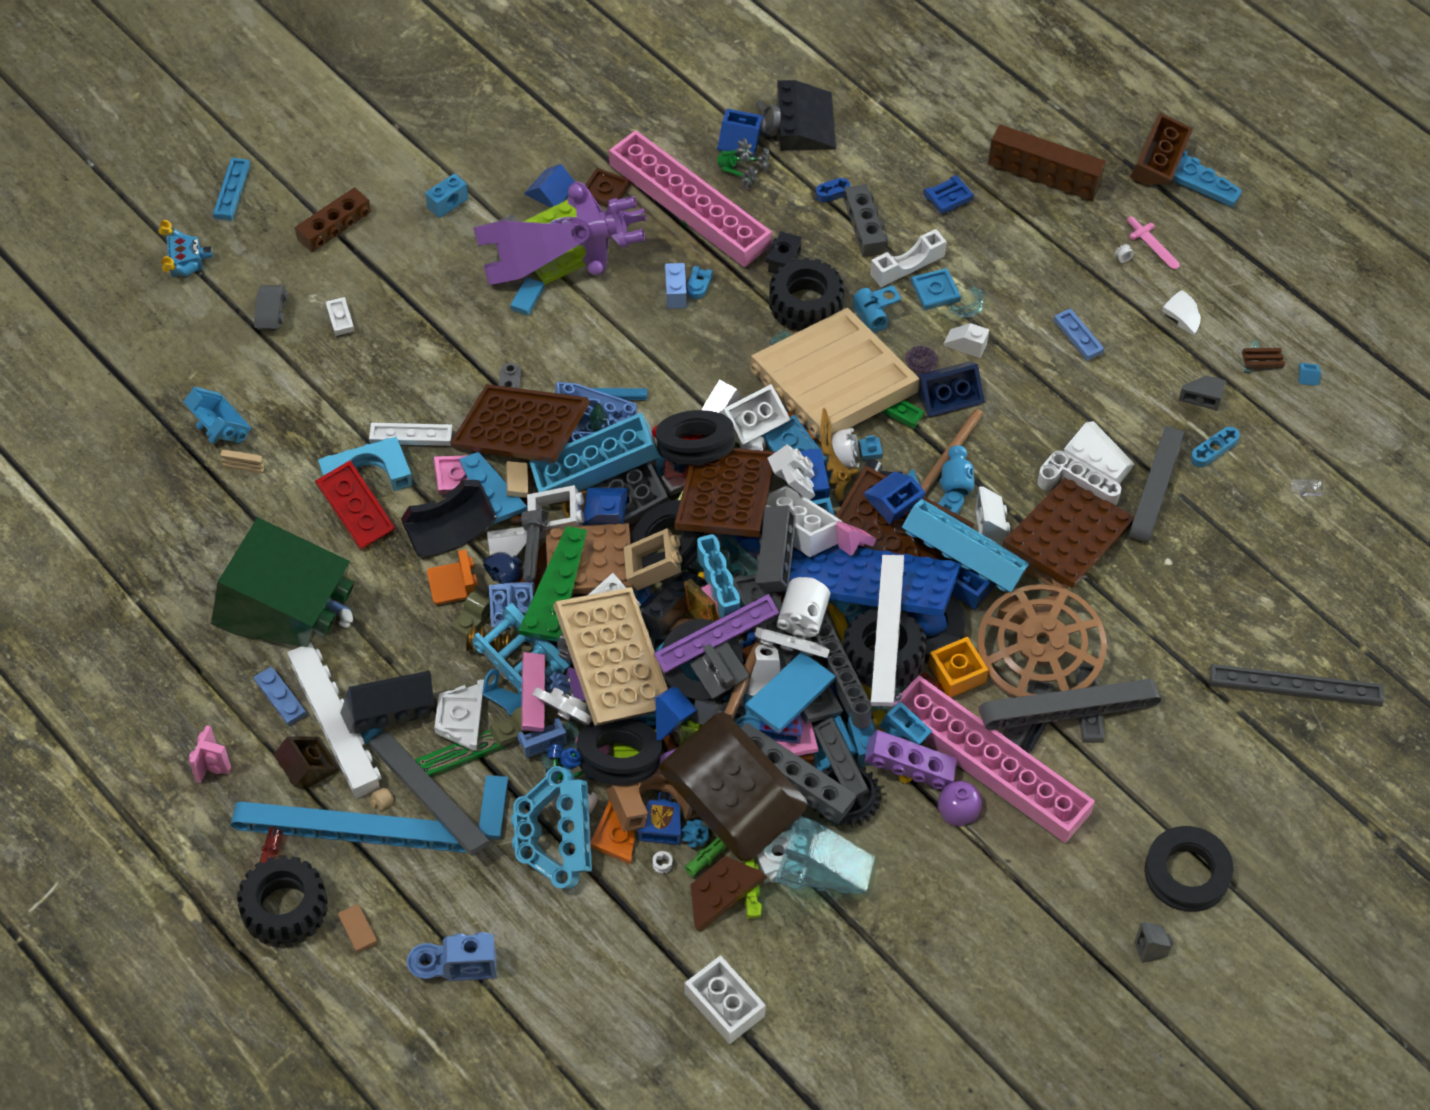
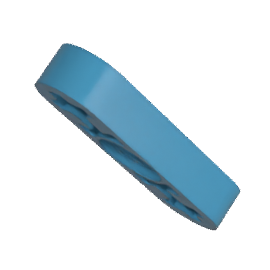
M1234 427L1222 429L1192 451L1191 463L1196 467H1205L1237 445L1240 436L1239 431ZM1217 444L1221 449L1213 450L1210 445Z

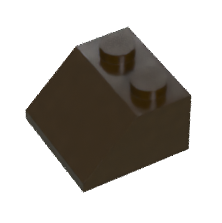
M287 736L273 754L294 787H311L340 769L319 737Z

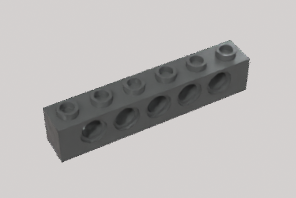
M746 722L741 729L771 761L775 762V766L804 796L807 806L822 813L826 819L839 824L853 807L857 795Z

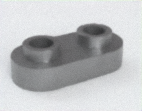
M515 363L503 365L500 371L499 386L520 388V367Z

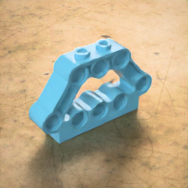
M560 766L551 767L542 781L529 793L519 797L514 802L513 814L511 816V823L514 827L512 846L519 862L534 867L551 879L555 887L572 889L579 882L580 872H592L588 782L575 780L573 772L568 768ZM562 773L563 780L561 783H558L557 777ZM559 793L557 808L561 812V819L558 822V831L562 834L559 854L563 857V864L544 852L538 844L542 828L537 821V816ZM569 799H572L573 806L568 810L567 802ZM527 803H530L531 809L526 814L525 806ZM572 821L574 829L572 832H569L568 825ZM530 825L532 828V832L529 836H527L526 828ZM574 844L575 852L570 855L569 847ZM531 847L533 854L528 859L527 850ZM564 872L568 874V880L565 883L562 881Z

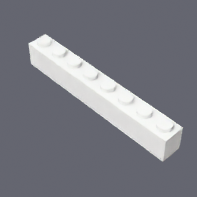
M310 642L308 647L301 646L287 652L290 665L355 799L380 789L379 780L382 779L378 768H373L371 765L373 759L369 750L364 751L362 747L364 741L361 734H350L340 714L344 699L339 700L337 696L339 694L338 687L335 682H330L329 677H331L327 665L323 666L321 663L323 658L319 649H314Z

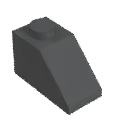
M1210 376L1194 380L1182 386L1178 401L1218 411L1226 380Z
M1148 922L1140 924L1134 943L1141 962L1167 957L1172 947V939L1169 934H1166L1164 927Z

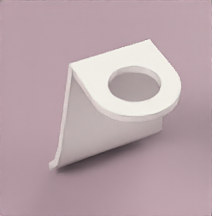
M762 644L756 647V662L748 684V695L754 697L780 672L778 650L774 646ZM762 649H769L773 654L766 656L761 654L760 651Z

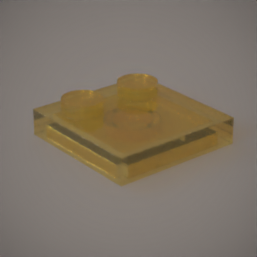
M692 579L684 582L689 612L696 619L719 620L715 602Z

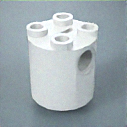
M798 577L792 579L789 582L780 610L777 627L792 634L793 637L804 640L806 637L816 636L820 631L830 598L829 589L814 578Z

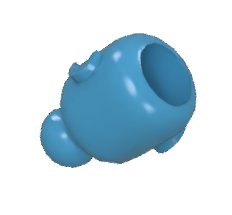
M952 446L948 450L950 460L946 461L942 466L940 484L944 493L956 490L962 493L963 496H967L974 489V467L970 461L965 459L967 457L965 447Z

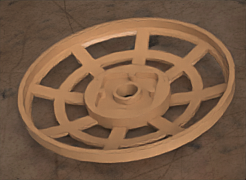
M1040 584L1016 588L997 599L982 619L978 632L977 646L978 654L989 670L988 677L1002 691L1016 698L1037 695L1025 692L1029 680L1039 682L1057 681L1060 691L1090 687L1102 670L1106 657L1107 641L1100 618L1085 600L1066 589ZM1045 590L1057 592L1059 595L1056 601L1049 599L1029 600L1024 592ZM1017 596L1021 604L1012 608L1003 619L991 617L994 610L1009 597ZM1067 596L1084 606L1093 619L1082 621L1072 609L1064 605ZM1049 605L1053 607L1049 615H1037L1032 606ZM1024 609L1028 619L1021 625L1010 622V619L1016 613ZM1060 610L1070 615L1076 623L1064 626L1057 619ZM991 625L999 627L997 637L999 651L987 657L984 637L986 626ZM1098 627L1101 641L1098 659L1086 653L1088 648L1086 629ZM1005 629L1017 633V643L1007 648L1004 643ZM1080 631L1081 649L1068 644V634ZM1045 636L1049 641L1046 644H1041L1037 641V638ZM1020 652L1028 660L1025 669L1018 666L1010 658V655ZM1065 653L1077 657L1070 666L1064 670L1061 669L1058 661ZM1003 659L1011 670L1022 676L1017 688L1003 680L991 664ZM1082 661L1094 667L1084 681L1076 687L1069 689L1065 677L1073 673L1081 665ZM1036 664L1050 665L1053 674H1035L1033 671Z

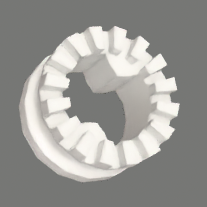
M1128 244L1121 245V248L1118 247L1114 254L1120 263L1129 261L1134 255V251L1130 249Z
M659 851L653 856V869L659 874L670 872L673 860L668 852ZM663 858L665 860L667 859V861L669 862L668 864H663L662 866H659L657 864V861H662Z

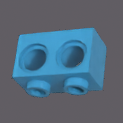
M901 702L886 714L879 725L886 733L918 745H922L932 732L925 723Z

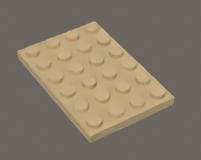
M632 587L556 601L553 606L594 725L597 726L656 713L655 697L668 690L661 668L654 657L655 651Z

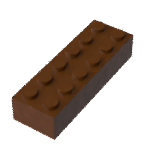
M1001 124L991 139L988 165L1090 201L1094 200L1101 186L1106 163L1105 160Z

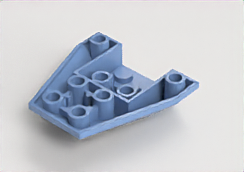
M556 383L555 393L588 397L590 401L589 406L566 445L638 414L636 403L576 383Z

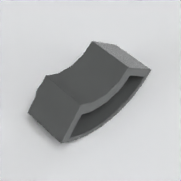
M262 284L256 298L254 328L278 329L281 327V324H284L285 315L283 308L285 302H288V290H285V285Z

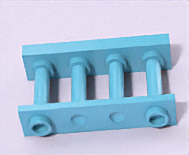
M512 602L505 608L502 614L504 620L484 638L477 632L471 641L475 650L480 654L483 653L518 689L521 697L522 677L519 674L522 673V661L512 668L504 659L524 641H528L533 646L531 653L545 654V660L549 665L545 668V679L547 676L552 675L553 672L564 674L571 665L569 661L558 656L560 652L545 639L518 635L499 653L490 645L509 626H513L519 634V627L524 615Z

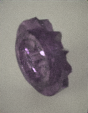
M916 346L907 352L905 362H907L908 368H912L914 372L921 371V373H924L936 367L937 355L929 347ZM924 357L925 360L918 363V360Z

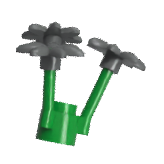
M743 138V142L738 140V149L722 151L718 155L717 162L723 172H729L742 177L741 183H744L743 189L745 190L747 188L751 189L752 182L757 180L754 177L757 169L753 170V166H750L749 172L744 171L743 174L731 168L736 166L737 161H746L747 163L749 161H759V163H763L762 167L764 172H766L770 166L768 161L770 156L769 149L764 148V155L749 157L753 156V153L749 150L752 144H747V139Z

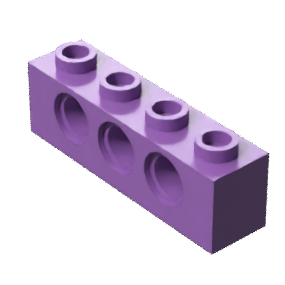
M877 730L868 739L865 762L872 764L874 767L884 768L896 775H904L916 782L932 785L935 789H944L945 786L954 782L957 758Z

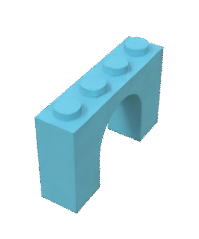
M397 436L318 459L322 476L351 460L355 468L364 465H374L383 469L388 476L393 491L413 486L411 473Z

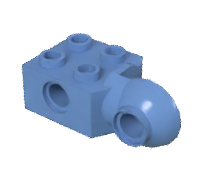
M479 932L476 935L454 934L444 938L443 945L440 946L430 943L417 945L408 954V969L413 975L422 979L432 977H444L449 981L497 979L494 935L486 932ZM424 961H431L429 965H421Z

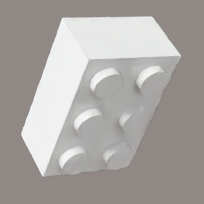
M721 955L685 982V995L729 1044L765 1017L766 1005Z

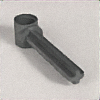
M544 509L522 512L521 516L523 528L527 531L523 579L529 582H533L536 579L539 535L548 524L547 514Z

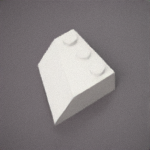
M1094 421L1086 422L1063 451L1118 484L1124 480L1135 465Z

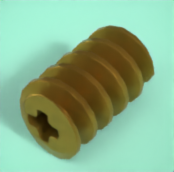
M473 625L471 631L468 632L466 651H469L472 646L473 652H477L471 642L477 633L476 625ZM482 626L478 633L484 638L493 628L490 627L488 632L485 633L484 626ZM509 629L506 630L504 635L501 633L490 643L495 650H498V653L512 641Z

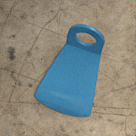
M491 669L484 679L482 695L501 705L512 716V713L522 706V697L519 694L497 687L499 671ZM494 674L493 682L488 685L489 678Z

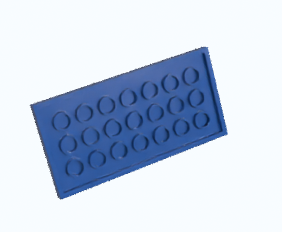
M838 544L809 557L793 546L789 582L798 577L814 578L829 589V599L878 607L882 555H904L901 611L943 617L958 578L961 563L858 547L854 554L850 556L840 549Z

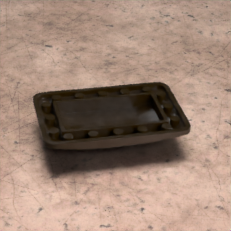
M721 712L713 715L661 763L660 770L663 777L730 851L743 862L753 860L804 814L807 809V801L804 796L726 713Z

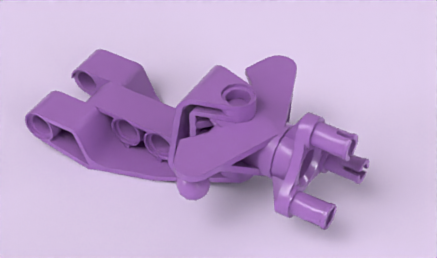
M575 182L568 189V204L576 208L577 217H562L550 223L501 220L474 227L478 246L489 243L496 244L500 261L484 265L488 285L521 279L577 245L585 246L587 253L582 260L588 267L589 273L600 275L605 271L607 265L609 238H613L621 248L628 247L629 244L645 241V234L642 229L626 233L627 227L631 223L646 221V215H642L645 213V210L642 208L631 212L624 211L637 208L635 196L619 200L617 198L609 200L607 211L603 212L587 187L582 182Z

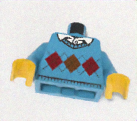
M161 221L159 233L161 235L169 234L167 236L168 257H163L161 265H163L162 270L164 272L170 271L171 277L179 275L186 277L195 271L201 270L202 259L213 257L212 247H200L198 237L189 236L174 228L171 229L169 221Z

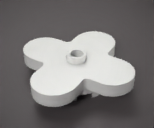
M536 687L532 693L534 697L558 711L557 714L566 720L572 718L585 726L593 721L589 715L588 705L573 696L564 694L562 690L554 687L550 694Z

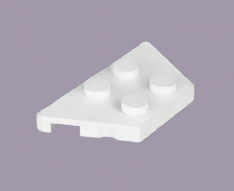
M478 680L477 685L468 688L463 685L455 690L439 693L434 727L436 734L473 751H477L484 680Z

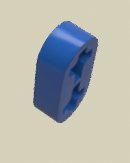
M838 178L818 185L816 188L817 200L829 202L844 197V188L850 187V182L845 178Z

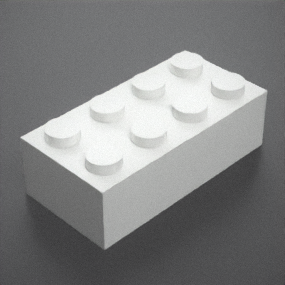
M788 486L769 493L766 507L789 505L796 514L793 542L795 548L811 557L838 544L836 523L837 521L842 522L840 519Z

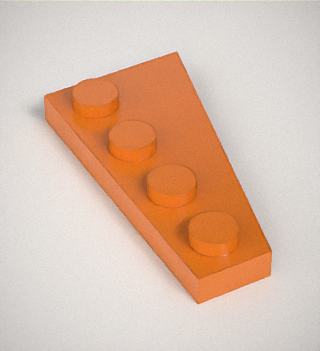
M609 800L590 842L591 848L630 864L635 830L623 832Z

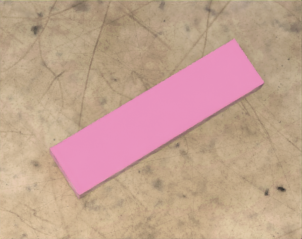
M523 652L521 730L543 732L545 702L534 697L532 693L536 687L545 691V654Z

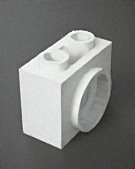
M793 829L783 832L754 858L755 863H758V870L764 872L768 877L764 880V884L778 882L790 874H800L806 869L807 858ZM779 852L783 855L775 856L774 853Z

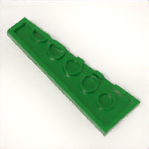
M566 526L519 627V635L558 642L562 630L553 604L556 601L571 599L587 536L586 529Z

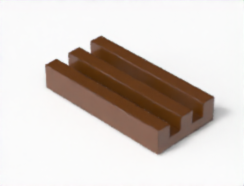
M1244 348L1242 351L1246 369L1283 368L1285 366V361H1282L1284 357L1281 354V348Z

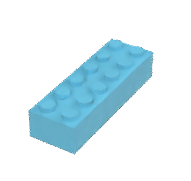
M641 412L565 445L555 463L530 460L529 462L539 492L575 485L578 491H581L660 457L650 425Z
M923 499L913 506L902 526L908 535L914 538H921L928 547H936L942 551V555L958 560L962 567L968 570L973 569L978 572L979 577L986 581L991 580L995 582L996 586L1005 592H1012L1030 564Z

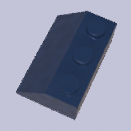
M969 361L916 375L919 378L918 396L928 417L985 402L977 363Z

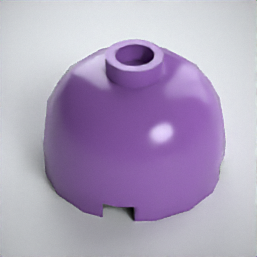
M956 781L944 787L939 795L937 808L942 814L944 821L951 825L962 827L978 819L982 809V798L974 785L965 781Z

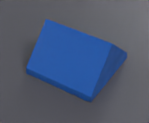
M562 164L546 168L525 191V195L552 208L568 198V189L575 181Z
M671 687L655 697L657 740H662L678 730L697 711V708L677 687Z

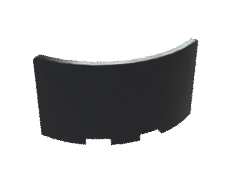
M462 479L452 491L444 495L445 499L436 504L435 501L407 508L401 521L418 557L440 555L462 547L484 533L495 522L497 516L480 480Z

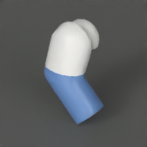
M334 601L330 611L339 615L341 618L338 622L340 626L348 628L350 623L353 622L351 610Z

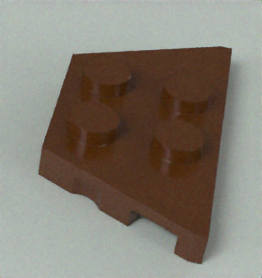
M723 857L690 884L696 930L702 932L767 879V875L732 858Z

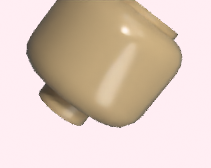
M381 788L371 794L370 804L372 808L377 807L379 811H384L394 804V796L387 788Z

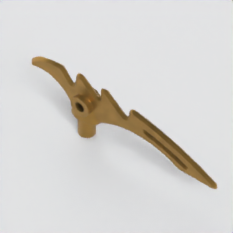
M823 408L821 416L822 453L824 456L829 455L825 470L832 471L829 484H837L833 493L839 503L844 497L846 485L851 481V477L859 474L857 467L848 469L836 456L831 441L832 425L826 408ZM826 422H827V442H828V446L826 445V435H825V425H826Z

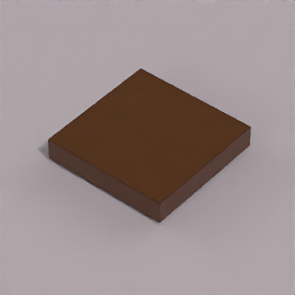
M596 168L585 184L598 205L606 208L608 207L609 200L621 199L631 185L629 179L600 168Z

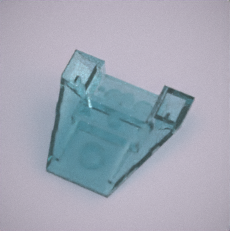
M802 814L791 824L789 829L791 830L779 864L775 882L795 889L815 887L819 891H824L825 888L837 889L838 892L866 893L875 857L810 816Z

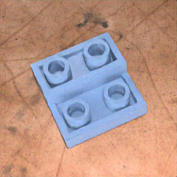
M534 582L503 583L489 586L491 627H496L504 620L502 614L511 602L525 616L535 595Z

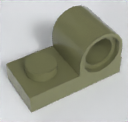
M476 591L470 593L464 603V611L452 623L451 629L467 639L468 632L471 631L473 625H476V630H478L491 615L490 600Z
M521 707L512 713L510 719L492 724L490 727V731L499 747L518 741V732L522 731L523 735L533 732L521 730Z

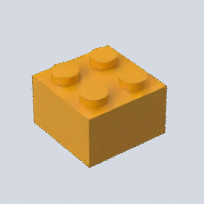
M968 637L934 650L929 655L928 666L944 693L950 698L985 684L987 681L989 670Z

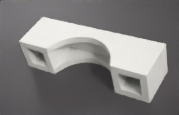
M934 229L920 236L916 244L900 256H891L887 252L872 259L870 275L880 287H883L945 257L947 241Z

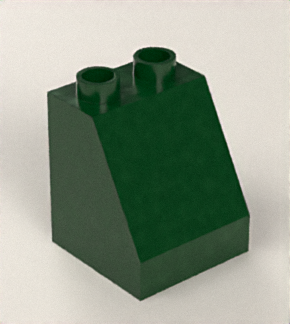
M257 517L217 582L211 624L238 636L308 647L315 634L326 637L336 617V614L329 611L334 601L344 605L353 589L355 581L346 578L350 561Z

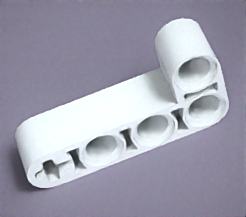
M1053 452L1040 468L1037 484L1043 490H1052L1060 480L1062 481L1066 478L1073 480L1085 490L1092 491L1094 495L1102 500H1107L1115 506L1118 504L1121 493L1120 484L1066 452Z

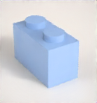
M685 263L665 264L667 309L686 308Z

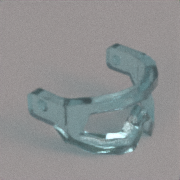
M974 286L970 287V292L977 296L978 302L959 308L951 305L949 310L961 317L976 315L982 309L983 291ZM976 307L975 310H972V311H970V312H965V311H964V310H967V309Z

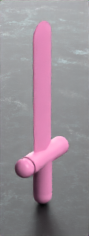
M1128 217L1127 222L1136 230L1129 235L1130 239L1135 240L1141 237L1169 267L1177 269L1180 266L1179 262L1150 233L1155 227L1154 224L1148 223L1142 226L1134 217Z

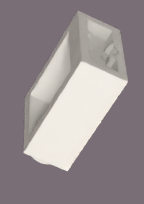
M575 485L527 495L528 511L542 509L543 505L570 500V518L548 522L547 527L543 528V531L540 532L539 539L546 538V529H565L566 526H582V523L585 521L584 513L581 509V505L584 504V498Z

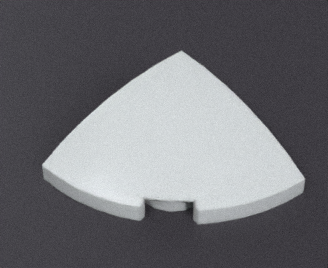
M1181 290L1163 306L1162 312L1179 321L1178 327L1195 335L1200 324L1197 304L1186 292Z

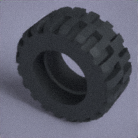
M797 258L791 263L789 261L783 264V268L779 267L771 278L769 307L775 319L778 318V322L781 325H787L786 328L790 330L797 329V332L841 311L844 297L842 277L838 275L839 273L835 268L831 269L830 264L826 262L821 263L819 259L810 260V258H804V260H799ZM799 290H812L819 293L821 297L805 301L797 299L791 294Z
M872 609L867 610L864 615L861 613L856 616L855 620L848 624L843 639V649L860 683H865L869 688H872L875 652L868 648L876 643L878 609L876 611ZM903 611L900 613L898 648L901 650L897 653L895 689L900 685L902 687L908 685L909 680L911 682L914 681L918 674L922 672L925 663L926 635L924 630L912 616L909 618L908 614Z
M280 855L279 859H274V857L267 858V862L263 864L260 861L255 865L256 869L253 871L250 869L245 874L246 880L243 879L240 882L237 901L243 924L253 938H258L259 942L265 945L271 942L273 947H279L280 944H285V947L292 946V942H304V937L307 935L311 937L316 933L315 927H321L324 922L323 917L327 915L328 899L319 872L316 868H312L309 862L305 860L301 863L299 857L292 856L291 859H288L287 855ZM294 888L304 894L298 907L289 913L276 915L262 909V904L266 897L275 890Z

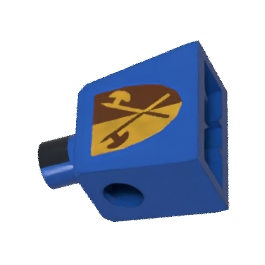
M660 792L658 801L649 800L647 802L646 810L648 815L645 827L638 829V841L681 845L680 808L678 803L671 802V793Z

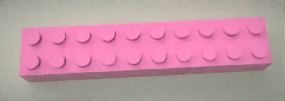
M635 130L609 150V164L612 168L682 221L684 220L686 224L744 268L771 247L772 231Z
M920 675L894 701V706L901 702L932 730L925 741L927 744L940 753L957 758L956 765L1062 842L1066 843L1092 813L1095 803L1092 798L998 731L986 730L980 718Z

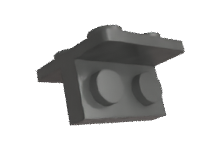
M724 642L713 648L711 643L703 647L704 655L690 663L712 699L717 698L749 678L748 672L728 642Z

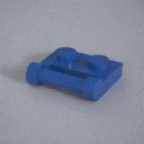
M957 175L950 177V180L935 187H928L923 190L924 197L930 200L941 214L972 201L974 194Z

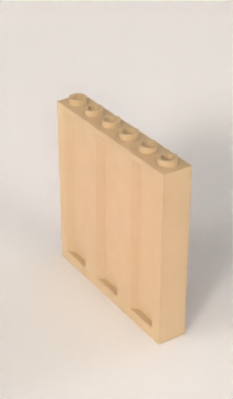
M848 307L751 355L750 369L752 373L762 380L765 387L772 384L779 399L786 405L788 411L795 414L799 422L804 424L809 429L811 435L820 442L823 408H826L832 425V437L837 431L849 429L918 393L919 378ZM826 422V425H825L826 440H827V422Z

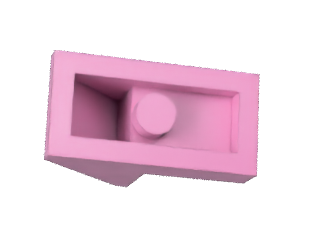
M840 521L836 523L838 546L850 556L854 554L858 545L864 546V544L874 546L877 539L866 531Z

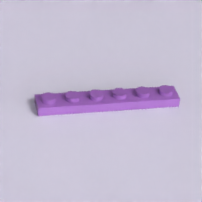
M768 594L654 653V657L665 674L704 654L703 647L711 643L713 648L777 616L779 611Z

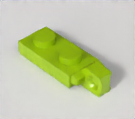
M754 859L749 862H743V864L758 869V863H754ZM759 885L744 896L747 919H760L762 904L757 901V897L760 894Z

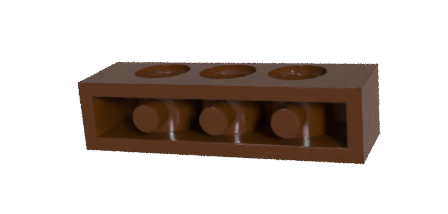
M355 187L297 225L295 227L297 240L311 252L321 248L326 242L337 237L341 232L371 213L369 199Z

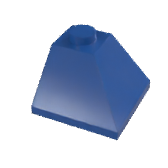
M587 488L584 507L585 521L582 525H623L628 488Z

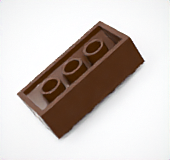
M1159 113L1149 131L1130 178L1146 186L1171 183L1193 128L1165 114Z

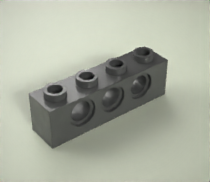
M867 184L844 188V203L862 257L885 254V247L888 245L887 234L883 233V222L881 219H878L877 205L873 204V193L868 190Z

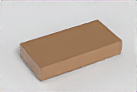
M359 904L337 913L356 954L378 944Z

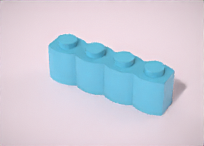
M711 534L699 537L697 541V558L700 565L704 568V577L710 585L711 596L717 603V612L723 618L739 610L740 596L736 588L733 587V578L726 569V559L720 552V544L716 536Z

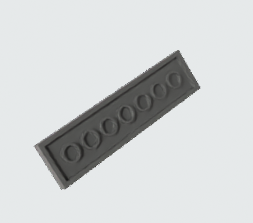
M755 574L733 578V587L736 588L740 596V608L769 594L780 614L782 602L777 593H764L756 584ZM779 614L752 628L754 633L757 627L793 636L777 627ZM773 643V646L778 650L780 671L800 654L801 650L793 648V651L780 648L781 644ZM764 649L767 656L773 654L771 650ZM829 686L800 713V716L804 723L807 724L836 717L837 715L840 716L843 709Z

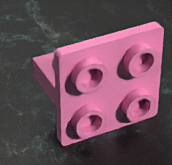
M206 725L203 732H200L195 751L192 750L189 756L192 773L198 783L202 782L207 769L215 774L223 773L227 775L231 769L225 746L216 743L212 728Z

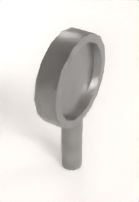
M757 101L756 106L763 116V135L775 136L779 129L781 118L779 107L774 104L765 106L762 101Z

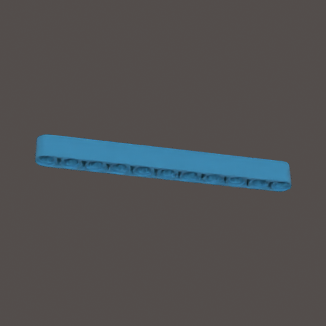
M237 802L234 806L230 824L236 830L467 853L439 821Z

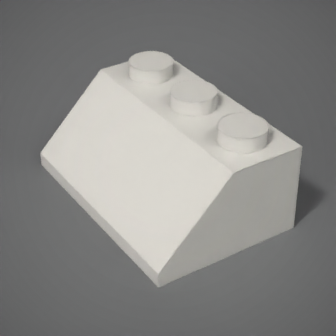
M772 384L719 411V413L732 420L735 441L740 445L791 420Z

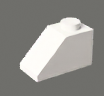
M972 323L950 329L943 346L981 358L987 345L989 329Z

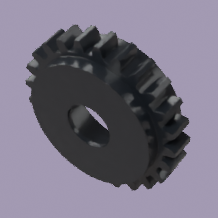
M831 764L829 771L825 768L822 769L824 774L840 784ZM866 767L858 768L869 792L855 799L853 807L839 823L842 824L843 829L846 828V825L854 828L855 823L863 826V820L865 819L869 822L871 815L875 816L876 809L880 807L881 786H877V778L872 779V772L866 773ZM819 812V817L823 818L824 815Z

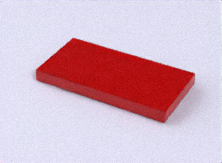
M351 460L315 480V484L360 551L395 530V526Z

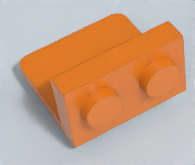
M466 549L458 551V563L432 567L427 570L434 604L439 605L467 599L469 594L475 591L474 587L478 586L476 574H471V569H474L472 557L467 556Z

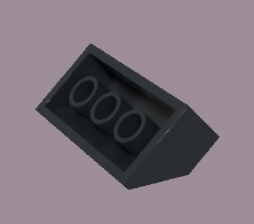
M683 571L664 581L639 606L650 637L659 640L698 602V590L702 588V577Z
M424 671L349 687L340 712L349 733H363L369 729L385 728L388 725L404 724L408 721L423 720L430 717L434 706L430 671Z

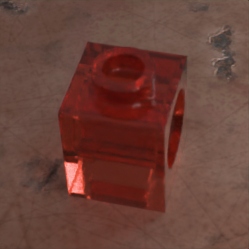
M664 459V477L687 478L690 464H684V471L677 473L674 470L675 463Z

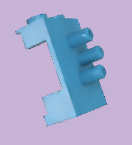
M194 386L183 401L199 419L196 427L199 430H203L204 427L208 429L206 435L209 437L208 441L212 444H215L218 439L241 443L252 429L219 392Z

